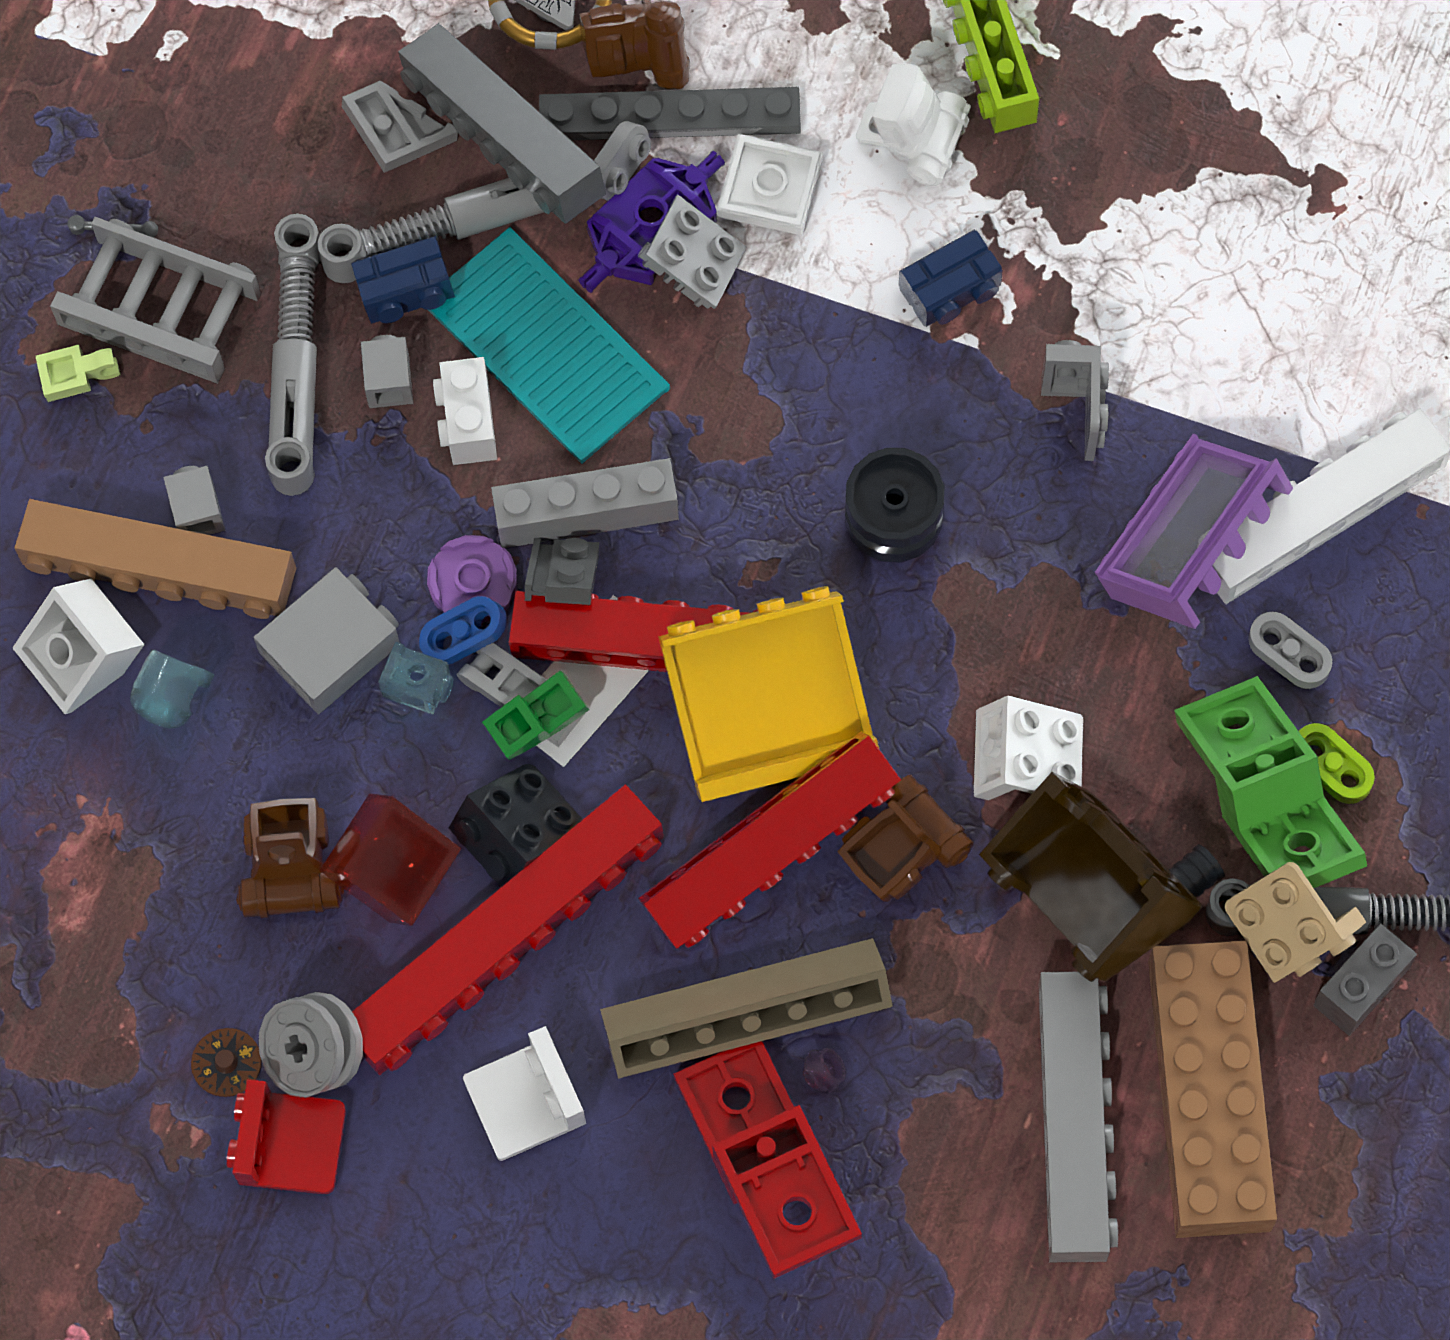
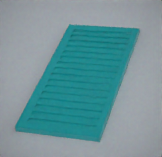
M511 227L506 229L449 277L455 297L447 299L439 308L428 310L475 358L484 357L486 369L581 464L664 393L670 390V384Z

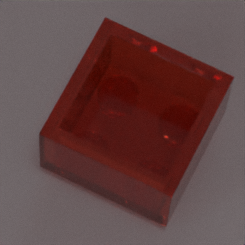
M369 794L321 867L320 872L389 923L412 926L460 852L461 847L393 796Z

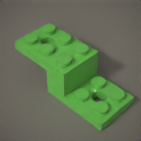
M1258 676L1174 710L1178 726L1215 777L1223 819L1264 877L1287 862H1294L1302 870L1312 887L1316 888L1367 867L1365 852L1324 798L1317 755ZM1233 724H1239V725L1243 726V727L1238 728V729H1229V728H1228L1229 726H1231V725H1233ZM1299 846H1306L1307 848H1310V850L1306 852L1293 851L1295 848Z

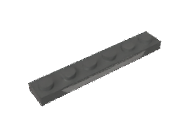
M799 87L539 94V113L570 140L609 139L617 126L624 121H630L646 127L649 138L735 136L738 134H801Z

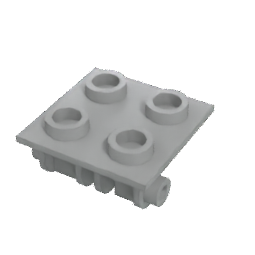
M677 195L651 244L647 242L640 250L638 257L643 260L642 265L645 268L649 267L659 276L666 272L663 278L665 283L675 279L676 283L673 289L676 291L681 290L684 295L694 301L697 307L703 305L707 309L710 307L715 309L747 247Z

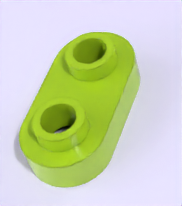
M1313 723L1299 730L1309 746H1318L1323 752L1318 757L1322 788L1342 803L1354 804L1364 800L1370 793L1375 779L1371 764L1326 725ZM1351 776L1356 780L1357 786L1353 788L1346 787L1342 784L1341 778Z

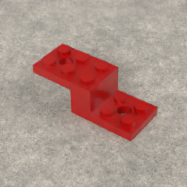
M762 1041L722 1051L673 1074L674 1080L733 1204H739L774 1279L862 1238L858 1224L800 1105L793 1106ZM732 1087L744 1088L750 1095V1101L747 1106L740 1110L727 1107L723 1102V1095L728 1089ZM792 1201L806 1203L811 1209L810 1219L802 1225L790 1224L783 1216V1210L786 1205Z

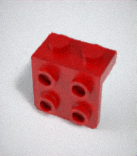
M247 1079L245 1093H238L236 1097L234 1120L240 1122L238 1139H231L229 1142L227 1168H233L232 1173L239 1185L316 1194L331 1193L336 1183L346 1115L345 1105L340 1100L304 1098L289 1094L272 1093L266 1081Z

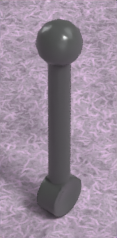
M79 215L70 217L67 222L70 232L76 235L82 234L85 230H93L92 221H84L83 217ZM146 221L143 225L128 224L134 231L154 238L158 234V225L153 221Z

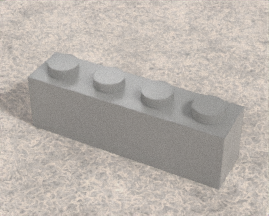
M670 458L491 487L502 548L533 544L534 538H541V542L554 539L558 540L679 520L678 500Z

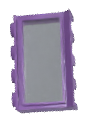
M1192 434L1183 449L1177 453L1173 463L1161 480L1153 487L1150 495L1134 518L1128 522L1124 532L1112 549L1104 556L1095 574L1111 599L1196 629L1200 621L1188 603L1192 593L1197 586L1201 591L1213 595L1219 591L1221 579L1212 565L1222 551L1225 555L1235 559L1242 558L1246 545L1237 529L1246 516L1250 520L1261 524L1268 521L1270 508L1262 496L1265 489L1268 488L1289 495L1293 487L1277 458L1269 462L1201 440L1196 434Z

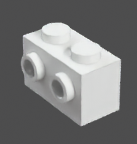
M484 357L440 362L441 379H433L436 406H445L446 419L438 420L441 447L449 446L453 465L497 460L489 384Z

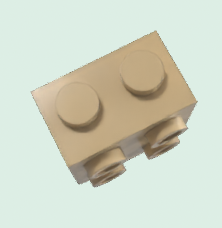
M1287 862L1234 895L1225 903V911L1274 983L1294 971L1298 977L1311 971L1322 963L1319 956L1327 951H1330L1332 956L1341 953L1357 941L1353 933L1366 923L1357 907L1334 919L1302 870L1294 862Z

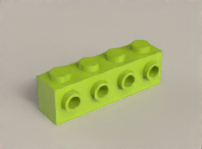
M943 0L946 8H953L956 19L952 20L958 45L965 44L969 55L965 57L968 77L971 82H978L981 91L977 95L982 118L984 120L990 118L995 133L1037 123L1039 96L1006 0Z

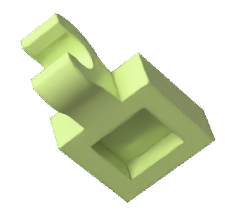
M75 345L36 356L43 393L48 402L91 391L88 379L105 380L120 375L118 361L116 357H113L111 348L101 349L83 356L80 346Z

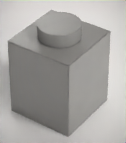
M380 335L374 337L371 341L361 342L364 387L369 408L413 404L410 360L405 337L397 338L392 335Z
M186 466L176 470L173 475L164 477L177 529L206 535L226 531L208 466L200 468L197 466Z

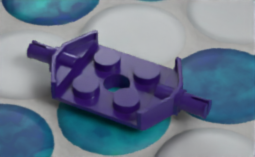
M711 151L697 167L693 164L685 166L660 158H653L628 182L623 193L615 194L587 221V231L596 253V264L578 279L584 289L586 288L589 293H592L607 276L612 275L652 285L655 272L649 267L645 268L642 265L643 260L638 257L640 250L647 242L651 244L677 195L713 222H717V211L707 183L708 179L725 165L720 155L717 156L715 151ZM647 207H657L664 213L660 220L653 223L645 222L639 217L641 211Z

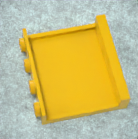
M828 586L810 589L801 593L803 600L785 604L784 598H775L758 603V611L740 616L739 609L727 610L712 615L713 623L695 627L694 620L684 621L668 626V634L658 636L697 795L701 802L801 777L859 732L869 735L879 748L877 738L872 733L841 602H844L843 596L837 591L830 593Z

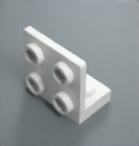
M1005 696L977 709L974 797L991 800L1015 789L1033 793L1051 772L1082 787V715L1012 696Z
M546 1026L528 1033L531 1046L463 1076L469 1095L494 1152L500 1161L586 1124L583 1108Z

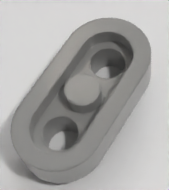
M630 121L620 123L595 158L594 162L600 166L606 195L601 199L609 201L615 194L623 193L631 176L640 163L649 155L651 140L646 127Z
M1267 612L1254 620L1248 640L1250 648L1259 658L1294 685L1301 688H1316L1327 680L1332 668V656L1325 645L1284 614ZM1267 634H1273L1279 639V643L1270 645L1264 641L1263 637ZM1310 662L1314 665L1315 671L1311 673L1304 672L1299 664Z

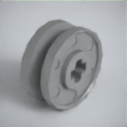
M314 992L275 1004L264 1016L259 1031V1054L266 1073L277 1087L289 1095L306 1098L346 1085L354 1077L363 1057V1037L357 1018L346 1003L332 994Z

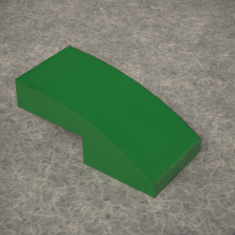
M559 671L524 698L517 695L482 723L505 756L510 760L561 731L590 709L562 671Z

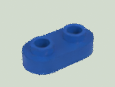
M484 596L473 597L428 621L420 633V649L432 661L443 665L453 664L497 641L506 629V612L499 603ZM490 615L491 622L489 626L482 629V620ZM451 635L452 643L447 649H444L443 642L446 637Z

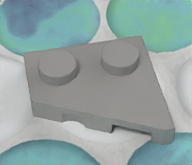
M382 81L342 97L343 110L384 173L457 141L458 132L452 124L441 125L425 115L426 108L413 100L402 98L398 91Z

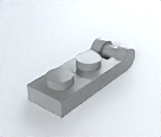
M494 643L476 651L478 656L470 665L465 664L457 673V677L467 687L480 692L500 707H503L517 695L524 698L547 681ZM492 666L501 669L494 680L486 676V673ZM584 715L547 740L559 748Z

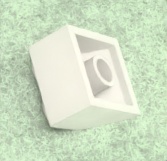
M86 579L53 587L13 646V650L63 713L68 714L121 677L140 652L144 643L94 581Z

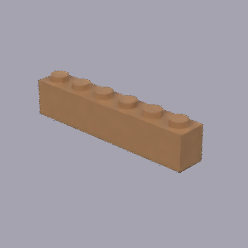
M33 499L28 501L15 545V550L22 565L38 574L48 575L51 571L67 573L70 578L76 581L86 579L95 581L96 579L111 582L114 587L127 592H137L139 588L155 591L159 597L171 601H180L182 597L199 600V603L203 606L215 610H224L226 606L243 609V612L247 615L260 619H267L270 615L279 616L285 611L296 572V565L291 551Z

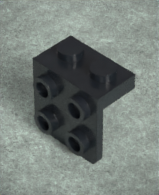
M524 764L468 794L448 828L456 836L457 840L483 866L488 875L502 887L583 819L534 765Z

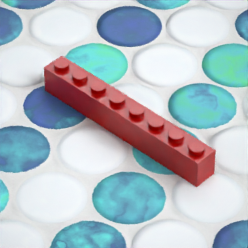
M626 784L352 1011L357 1018L362 1033L364 1059L379 1076L387 1069L395 1071L411 1057V1049L425 1038L427 1041H430L437 1037L447 1027V1019L458 1009L461 1008L463 1011H466L474 1006L484 995L482 989L495 978L501 981L510 976L520 965L519 958L531 948L537 951L547 945L555 936L556 932L554 929L567 918L570 921L579 918L590 907V899L602 889L610 891L625 878L627 874L625 870L636 860L639 859L641 862H644L653 856L662 845L660 842L663 839L662 823Z

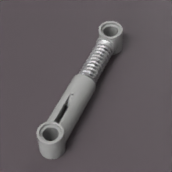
M506 178L444 198V208L440 205H437L436 210L430 207L428 213L425 210H422L421 215L415 212L413 218L408 214L406 220L403 217L399 218V222L393 219L391 225L385 221L384 227L378 224L377 229L370 226L367 230L362 229V231H358L357 228L355 229L346 224L331 225L320 234L318 250L327 277L334 282L350 283L356 280L351 265L353 262L436 236L438 242L439 236L445 239V234L448 233L452 237L455 235L457 240L543 213L544 211L538 206L531 192L525 187L523 189L517 188L510 178ZM340 251H350L349 254L345 256H334L336 253Z
M291 214L284 217L277 224L274 232L279 252L278 264L281 268V289L279 291L281 296L279 297L280 311L278 313L280 316L278 319L279 339L273 344L269 446L265 461L275 489L282 494L290 496L299 495L308 490L315 477L313 437L317 347L311 343L313 339L310 336L313 332L310 329L313 327L311 323L313 317L311 314L314 312L311 308L314 306V303L311 301L314 299L312 294L314 288L312 286L315 283L313 280L315 274L313 272L321 258L318 250L319 232L317 225L313 219L303 214ZM297 239L308 240V242L301 247L290 246V244ZM291 408H294L293 438H290ZM295 461L300 463L299 467L294 471L284 472L280 470L282 465L287 462Z

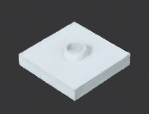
M738 134L717 207V217L802 236L822 164L823 152Z

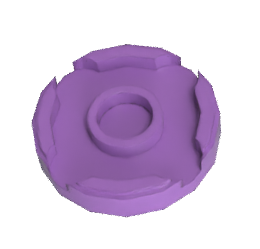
M465 535L448 541L440 548L441 551L435 558L432 559L428 567L427 586L434 605L442 613L477 596H484L496 601L504 610L510 606L517 591V569L511 554L504 547L502 548L499 544L494 543V540L485 536ZM490 615L486 616L482 623L491 620Z

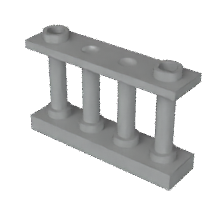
M94 217L91 225L99 244H102V247L79 293L69 296L57 291L50 305L57 324L218 384L225 367L220 352L215 345L239 295L258 301L261 292L256 275L249 268L239 263L227 265L136 232L130 225L121 220L110 219V221ZM119 251L143 259L119 308H114L110 311L97 306L95 299ZM160 265L182 273V276L159 323H154L151 326L137 321L135 314ZM199 280L223 289L200 337L194 338L192 341L178 336L175 329Z

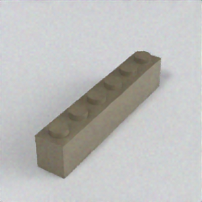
M872 938L600 1009L619 1079L893 1007L886 969Z

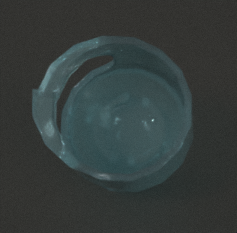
M151 649L130 693L132 707L138 715L154 725L168 729L181 727L193 715L189 706L195 691L200 686L209 688L215 675L207 670Z

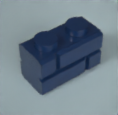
M974 229L900 270L898 286L909 305L913 307L923 326L927 327L936 321L943 325L955 319L960 314L961 308L975 300L977 304H981L994 297L999 291V286H1001L1003 270L993 253L988 250L978 231Z
M436 236L351 263L371 324L379 321L382 323H392L402 318L404 313L419 308L426 310L436 309L442 306L447 299L455 297Z

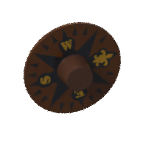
M234 1028L218 1029L204 1036L196 1045L191 1059L192 1073L198 1085L206 1092L219 1097H231L238 1093H243L246 1089L247 1079L256 1080L262 1064L259 1047L253 1038L247 1033Z

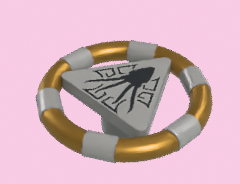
M488 0L489 10L499 28L509 37L523 45L535 49L557 50L582 41L580 24L574 27L576 0H514L535 12L543 21L552 22L566 30L559 33L531 31L514 20L504 0ZM596 0L592 9L611 5L612 0Z

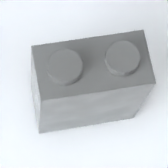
M337 567L331 570L253 637L258 652L318 715L400 645L396 630L399 623L383 605L376 609L366 598L369 593L359 579L353 574L346 578Z

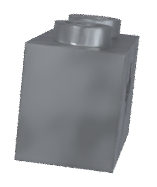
M1380 923L1320 990L1313 1006L1350 1036L1406 974L1417 953Z

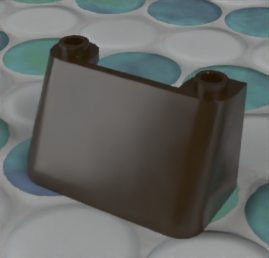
M1051 772L979 854L991 867L987 874L997 885L1006 891L1013 886L1024 892L1074 945L1071 953L1076 959L1071 964L1090 982H1093L1096 978L1105 982L1190 922L1202 908L1201 903L1099 798L1087 789L1054 772Z

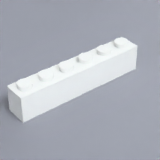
M1419 408L1408 416L1404 412L1399 413L1383 426L1384 431L1371 439L1368 435L1360 437L1347 448V454L1335 461L1332 458L1323 460L1310 471V477L1298 484L1295 481L1290 482L1293 490L1289 495L1276 491L1273 495L1274 499L1267 503L1270 508V517L1266 523L1261 524L1252 521L1246 516L1237 529L1246 545L1242 558L1235 559L1225 555L1222 551L1212 565L1221 579V587L1217 594L1223 602L1228 604L1445 468L1450 457V445L1423 410ZM1207 534L1200 539L1199 544H1201Z

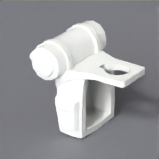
M892 64L877 103L871 102L866 107L856 133V139L861 143L889 147L909 159L907 170L916 181L929 186H937L942 183L945 173L950 171L952 167L951 158L963 128H967L969 123L967 115L971 105L967 104L963 97L951 91H941L935 94L918 66ZM873 121H875L877 125L879 134L873 133L871 131V124L873 123Z

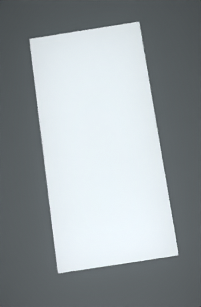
M613 595L609 600H617L618 598ZM554 661L541 676L548 680L557 672L562 671L590 710L585 713L559 748L547 739L536 746L564 767L649 670Z

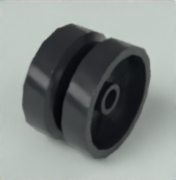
M884 448L869 453L854 466L846 482L845 526L851 541L865 555L881 562L902 563L920 557L934 545L942 529L945 486L938 469L925 456L907 448Z

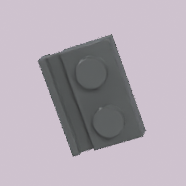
M534 538L525 582V601H531L532 595L545 596V602L591 605L599 560V542H587L581 538H568L565 540L554 539L553 545L541 544V538Z

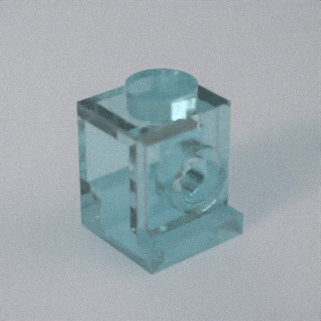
M395 641L379 679V686L384 698L434 715L439 701L443 703L447 701L454 678L450 676L447 662L405 648L404 644ZM413 671L425 675L423 679L418 681L412 680L410 677Z

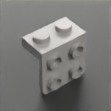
M1062 340L1055 344H1046L1041 378V396L1085 397V461H1094L1096 448H1104L1105 431L1108 428V404H1105V395L1109 381V362H1101V346L1081 345L1073 340Z

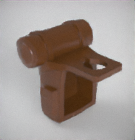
M641 0L642 4L622 6L621 3L593 8L589 12L579 14L581 39L593 78L624 75L640 70H651L657 85L665 89L678 90L689 82L690 59L686 54L683 33L685 22L677 3L672 1L651 3L650 0Z
M911 774L901 777V781L893 786L895 793L885 801L887 806L874 818L865 816L858 821V824L842 838L844 844L837 851L854 874L884 902H888L892 898L899 900L923 878L921 872L936 860L945 868L957 866L968 858V854L974 846L973 841L964 833L965 829L960 824H956L928 794V789L923 784L920 785Z
M316 798L279 799L251 804L250 813L244 817L243 826L245 853L252 857L251 877L241 879L236 898L237 905H239L244 917L260 916L261 918H268L270 915L308 911L319 913L324 912L326 909L340 908L342 895H344V885L336 870L325 869L322 850L329 845L326 813L324 809L319 807Z

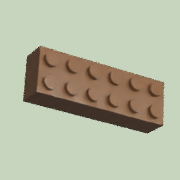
M1247 941L1155 946L1151 950L1148 966L1175 1237L1271 1232L1277 1221Z

